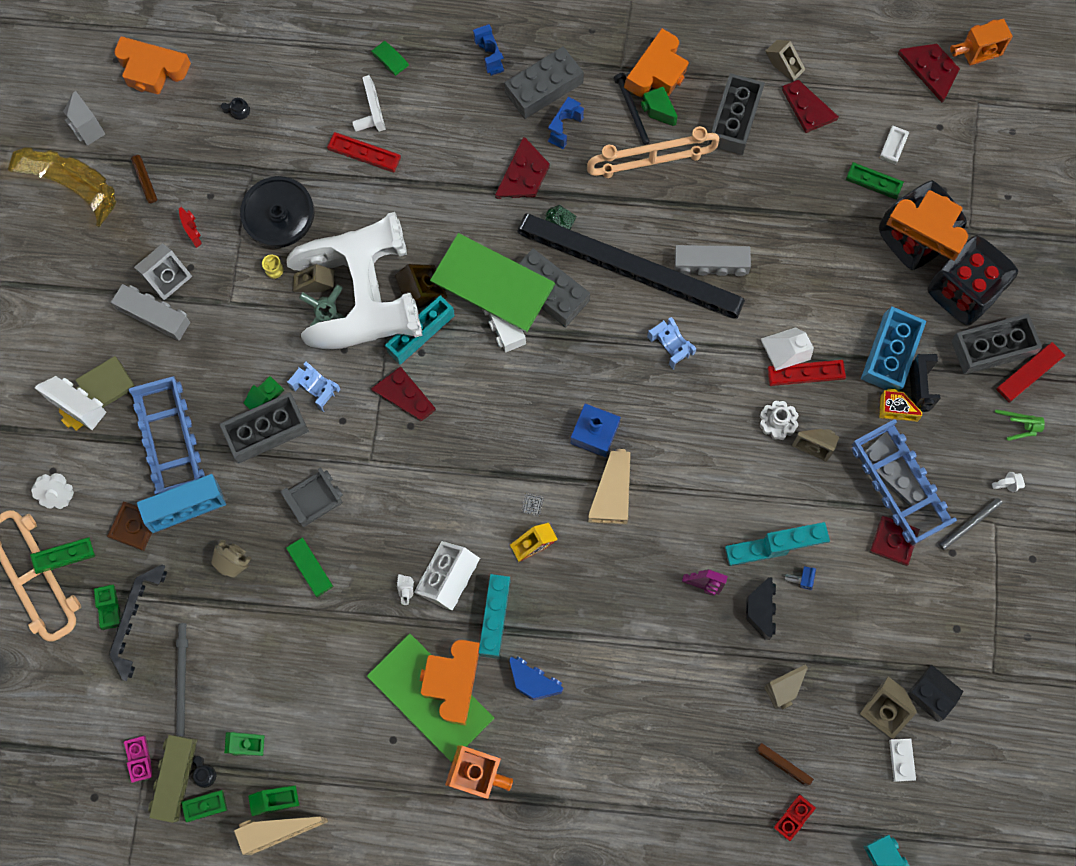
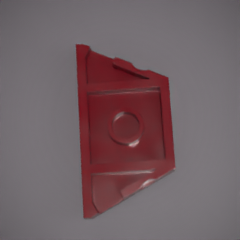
M937 43L900 49L898 55L941 103L944 102L960 68Z
M523 137L495 194L496 199L512 196V198L536 197L550 168V163L525 137Z

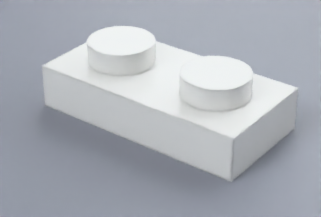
M911 739L889 740L894 782L915 781L916 774Z

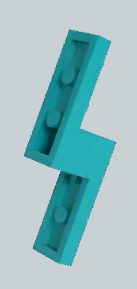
M822 522L767 533L764 539L725 546L729 566L785 556L790 550L829 543L830 538L826 523Z

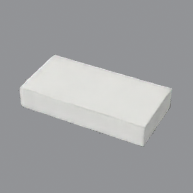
M892 126L879 159L896 165L909 132Z

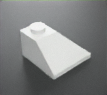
M798 328L761 338V342L776 371L811 360L814 347L806 332Z

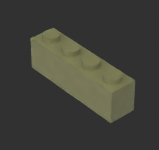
M168 735V738L165 739L163 744V750H165L164 757L158 765L160 774L153 787L155 792L154 800H151L148 812H150L149 818L171 823L179 822L182 810L181 802L184 801L198 739L179 735Z

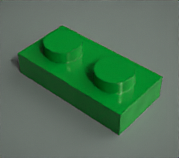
M223 790L181 802L186 823L228 811Z

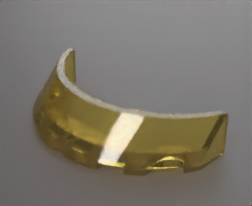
M22 148L12 153L8 167L10 172L44 177L71 189L91 206L96 215L97 227L102 225L114 209L116 201L113 187L108 186L106 178L87 164L72 157H60L58 152L51 150L38 152L33 151L32 148Z

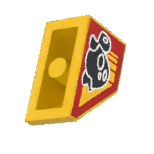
M887 389L880 396L879 418L918 422L922 417V411L904 392H898L896 389Z
M545 523L532 527L510 544L518 562L546 549L558 539L550 524Z

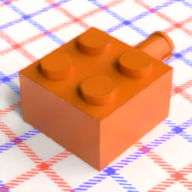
M1004 19L992 20L987 24L972 27L965 42L952 45L950 50L953 53V57L964 54L971 66L1002 56L1013 36Z
M458 745L445 785L488 799L492 785L510 791L513 778L497 774L501 758Z

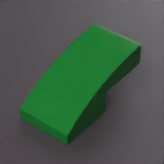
M383 41L371 51L373 56L381 61L385 68L395 76L409 66L408 62L386 41Z
M114 584L94 588L95 606L98 609L100 629L106 630L118 627L121 615Z

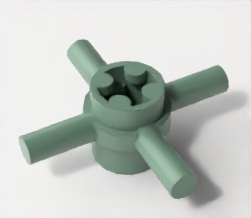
M337 284L329 297H321L318 300L304 292L300 294L299 299L314 307L316 317L310 326L322 321L331 320L332 318H346L336 312V305L334 303L343 289L342 286ZM327 305L330 308L328 312H324L320 309V307L325 309Z

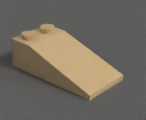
M324 817L258 822L248 820L239 824L240 828L234 831L242 854L253 855L325 824L328 820Z

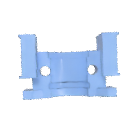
M672 317L668 319L667 324L663 320L659 325L648 330L647 337L653 342L658 339L672 356L669 365L673 370L676 363L685 357L689 358L690 354L694 355L696 352V347L682 337Z
M305 362L306 370L304 371L298 367V370L287 383L295 392L301 386L317 398L315 402L317 407L324 412L323 406L331 396L335 397L333 391L339 392L341 389L337 383L324 378L309 363Z

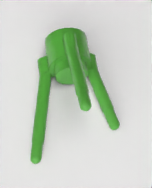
M995 410L997 414L1011 416L1010 421L1024 423L1025 429L1029 430L1026 433L1007 437L1008 441L1036 436L1037 432H1043L1045 421L1043 417Z

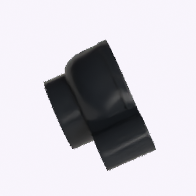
M234 98L230 104H221L223 113H231L232 117L237 120H243L250 114V107L242 98Z
M196 756L194 763L197 768L192 775L193 781L199 787H210L216 780V771L212 766L204 764L203 757Z

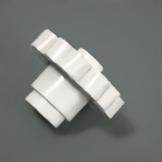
M774 401L772 406L766 405L761 412L760 418L762 421L760 427L763 429L764 434H771L774 440H784L786 435L791 436L794 434L798 427L796 420L799 415L793 406L787 407L785 401Z
M58 473L51 476L44 474L38 477L31 490L33 498L38 499L40 505L49 509L54 506L58 509L68 506L74 494L72 485L66 484L65 477Z

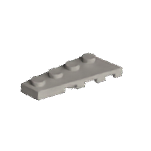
M885 432L865 453L872 465L899 450L888 432ZM903 457L876 470L880 478L910 506L927 498Z

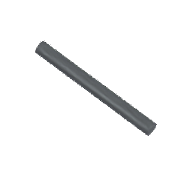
M996 498L939 544L942 550L948 548L1002 505L1001 499Z

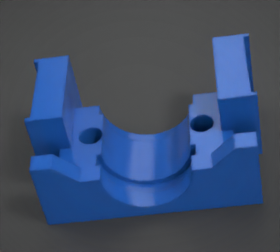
M490 24L474 29L475 44H478L485 52L494 53L485 58L487 73H490L492 76L504 72L501 59L504 58L493 37Z
M570 97L566 99L548 127L551 131L548 142L561 149L565 148L567 135L563 134V123L561 120H572L573 118L581 122L584 118V108L580 106V102Z

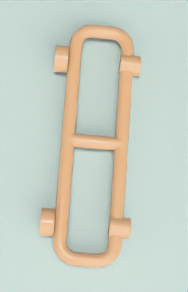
M699 126L693 130L690 137L617 151L613 145H606L602 149V154L596 155L588 161L587 171L590 175H603L605 178H611L614 172L689 157L696 161L701 158V155L711 153L718 147L719 136L716 133H707L704 127ZM712 140L711 144L706 147L693 146L691 150L657 156L658 150ZM650 152L647 159L617 165L607 163L602 168H594L595 164L599 162L613 161L618 158Z
M13 510L0 514V523L8 518L14 519L32 554L40 552L30 533L32 529L37 527L35 520L30 514L22 517ZM0 542V562L32 620L28 624L30 630L34 634L39 633L46 641H56L70 633L76 625L74 612L81 608L79 600L74 595L68 598L65 597L51 570L43 572L68 618L66 626L55 633H48L45 623L39 617L22 586L39 574H36L35 570L32 569L18 578Z

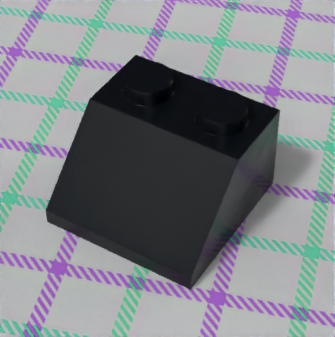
M931 664L907 694L911 700L939 722L944 720L956 706L964 691Z

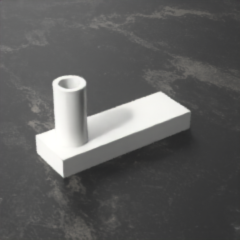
M369 75L365 76L363 81L372 115L353 121V126L356 132L376 126L380 132L386 130L375 85Z

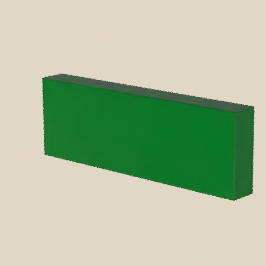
M854 162L845 179L896 200L904 183L901 180Z
M90 537L36 552L30 554L35 573L39 574L93 558L95 554Z
M303 537L286 547L316 597L334 587Z

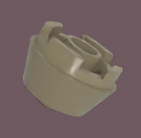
M221 540L214 547L211 564L220 574L236 577L249 567L248 563L251 557H246V551L234 543L227 545L225 540Z

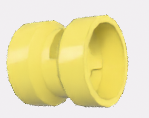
M272 254L264 257L262 267L266 275L272 279L279 278L284 271L280 259Z

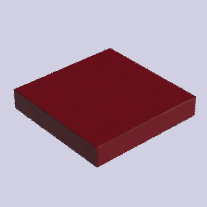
M882 515L869 553L908 566L915 545L912 546L910 542H906L902 535L904 531L900 525L897 526L893 519ZM910 526L915 536L918 537L920 529Z

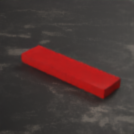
M336 132L333 133L327 146L328 150L393 173L401 159L400 154Z
M1051 342L996 390L1010 403L1066 355Z
M843 360L799 363L777 371L774 366H768L767 368L770 386L846 379Z

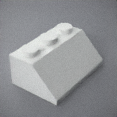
M55 376L35 387L49 402L91 430L95 428L106 414V411L102 408L103 404L96 398L89 399L87 397L88 393L81 388L77 390L73 388L74 384L66 378L61 380Z
M441 541L414 593L440 607L453 610L458 603L462 591L467 586L470 576L476 569L480 558L465 547Z

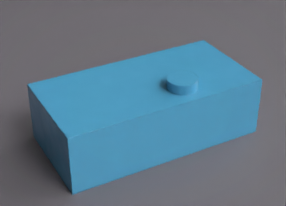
M891 306L883 315L861 380L885 390L896 389L899 392L906 382L926 321Z
M213 474L139 501L137 505L145 526L152 533L223 507L226 505L217 480Z

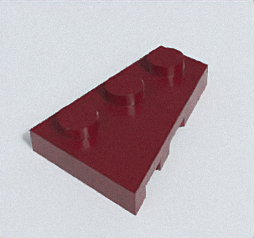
M800 80L782 86V91L805 133L838 120L839 116Z
M401 366L371 388L372 392L382 396L391 404H395L419 421H423L436 411L433 404Z

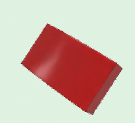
M181 206L179 208L181 223L191 242L197 248L202 242L199 239L201 235L197 231V226L194 222L196 218L189 210L186 212Z
M799 794L778 820L774 828L791 841L816 807Z

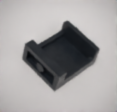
M918 354L909 370L912 402L922 412H929L941 399L940 394H929L927 374L938 362L937 354Z

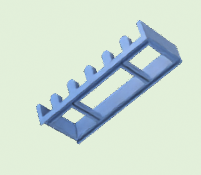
M173 376L129 388L135 403L133 407L139 419L137 423L142 431V443L147 452V463L152 472L151 479L156 488V491H154L155 495L205 477L204 470L200 469L198 464L201 462L200 454L198 451L195 452L194 445L197 444L194 433L191 434L189 429L192 427L191 419L189 416L186 417L185 410H188L185 399L181 398L180 393H183L181 382H177ZM172 389L176 408L147 416L143 396ZM178 415L189 456L159 465L149 422ZM191 463L194 480L165 488L161 471Z
M894 419L855 440L851 449L855 457L860 458L862 461V469L866 475L869 474L871 476L874 489L877 492L880 491L883 496V504L892 511V518L897 526L900 525L904 531L902 532L904 539L913 546L952 525L957 519L956 517L951 519L946 511L948 508L946 502H941L935 493L937 491L934 484L931 485L925 476L927 474L924 467L920 468L916 462V453L913 450L910 451L905 444L906 437L903 433L899 434L895 427L897 421ZM888 432L899 451L872 465L861 445ZM900 457H903L927 496L926 499L902 512L876 471ZM931 503L943 524L916 537L904 517Z

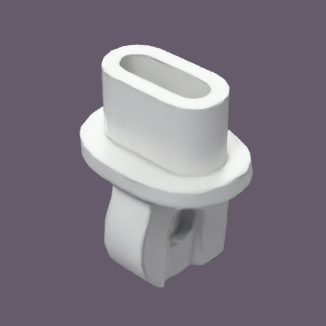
M1009 472L1005 479L992 483L993 489L1007 487L1009 491L1016 492L1018 489L1024 488L1025 483L1021 473Z
M399 574L397 582L398 594L401 598V604L408 605L409 599L413 596L414 581L411 577Z

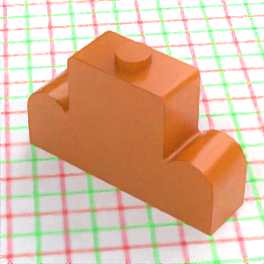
M662 28L626 78L624 88L639 97H643V94L649 92L651 87L658 89L664 86L667 95L670 96L677 85L680 86L684 81V74L689 64L686 59L676 54L679 46L678 38Z
M122 36L115 48V55L120 65L125 68L122 76L127 86L135 88L140 92L147 91L160 94L167 76L172 81H181L185 78L191 64L185 53Z
M931 190L927 192L918 208H916V205L911 200H901L886 224L953 261L956 260L968 239V233L965 229L961 227L953 228L956 219L962 211V207L952 202L948 197L941 196Z
M458 640L451 647L453 659L429 655L426 668L421 671L420 681L423 682L421 688L422 696L445 701L441 704L439 713L442 719L448 723L466 726L480 643Z

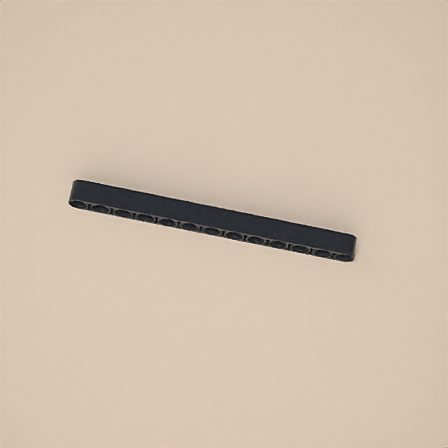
M524 214L517 229V232L525 238L733 319L739 317L745 303L744 298L531 214Z

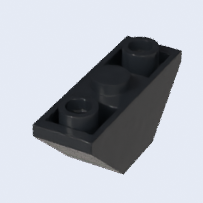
M768 577L746 599V620L765 640H770L772 635L776 633V623H772V615L776 613V603H772V597L776 594V584L773 583L772 577Z

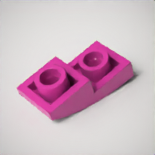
M146 736L125 740L124 745L128 758L127 766L131 783L151 778L152 768Z

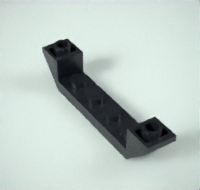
M160 565L136 577L133 581L108 654L121 681H127L128 678H132L135 667L132 666L133 661L120 658L118 654H123L126 645L123 642L125 634L129 635L132 623L129 622L131 616H135L139 604H136L138 596L142 597L145 585H142V583L145 582L158 586L160 582L164 583L167 571H164L165 565Z

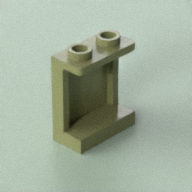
M116 356L76 379L79 385L76 389L81 388L88 393L87 397L91 400L93 398L99 400L103 404L102 408L127 394L129 388L136 387Z

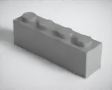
M676 245L675 271L685 275L698 273V275L702 276L708 274L744 276L749 274L751 268L750 246Z
M121 285L110 302L116 310L178 341L181 339L191 323L184 311L180 309L176 311L164 301H161V303L155 301L153 296L145 293V295L139 293L140 291L132 285L129 287Z

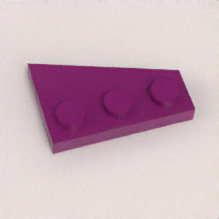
M708 569L699 571L698 574L694 572L690 575L684 574L682 582L704 589V593L715 596V594L719 595L728 576Z

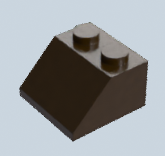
M407 264L395 275L402 295L411 293L417 308L430 305L440 295L444 299L447 298L445 289L430 281L437 270L435 265Z

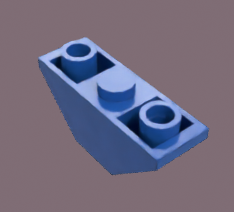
M511 656L509 661L517 691L532 700L558 695L563 692L564 688L561 686L562 683L553 677L548 679L543 676L544 672L539 668L534 667L532 669L526 665L527 662L517 656L515 659Z

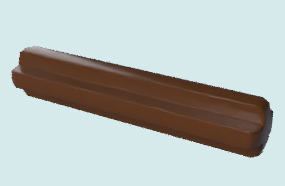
M140 155L132 156L131 160L148 203L152 204L157 201V197Z

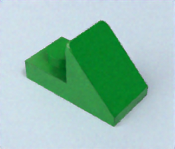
M269 376L258 388L255 385L251 387L244 405L250 410L276 399L284 389Z
M226 732L224 753L233 754L234 756H263L265 735Z

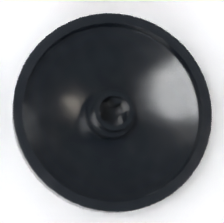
M274 176L257 182L248 190L241 203L240 217L244 229L254 241L266 247L281 248L298 242L306 235L313 223L315 210L309 192L301 183L289 177Z

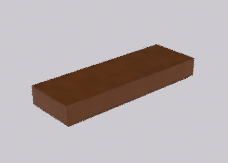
M763 743L759 744L756 748V753L804 786L811 785L814 780L812 777Z

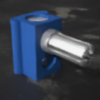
M804 566L802 576L786 574L785 581L801 584V588L812 590L816 568Z

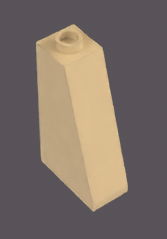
M615 449V451L610 452L589 512V523L627 524L630 452H626L625 449Z

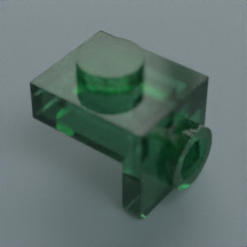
M557 205L548 209L545 220L571 230L577 216L561 205Z

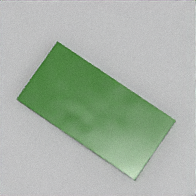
M460 233L455 237L430 280L433 284L525 332H528L555 285L553 281Z
M409 634L367 677L453 762L458 745L468 747L495 718L471 695L466 726L444 721L439 713V708L445 701L425 698L421 694L423 682L420 681L422 669L425 670L427 658L431 654Z

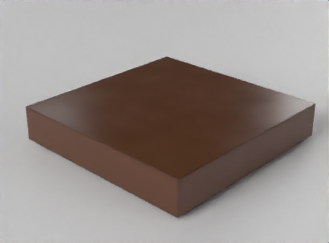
M123 501L107 537L144 551L152 532L145 526L138 506Z

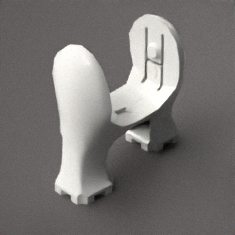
M395 212L387 214L382 220L372 225L342 235L315 239L295 247L289 253L287 267L293 270L302 271L315 264L327 268L345 265L349 267L353 279L355 307L346 318L319 322L306 328L301 333V338L306 345L320 349H343L395 334L414 337L423 336L418 309L411 293L403 294L402 297L393 302H381L374 263L378 258L388 254L407 255L402 227Z

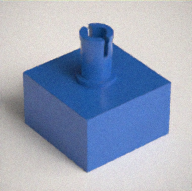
M584 404L572 433L570 444L606 457L619 427L621 417Z

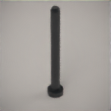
M619 73L613 79L616 84H619L643 144L648 145L650 140L631 94L624 88L626 75L625 73Z

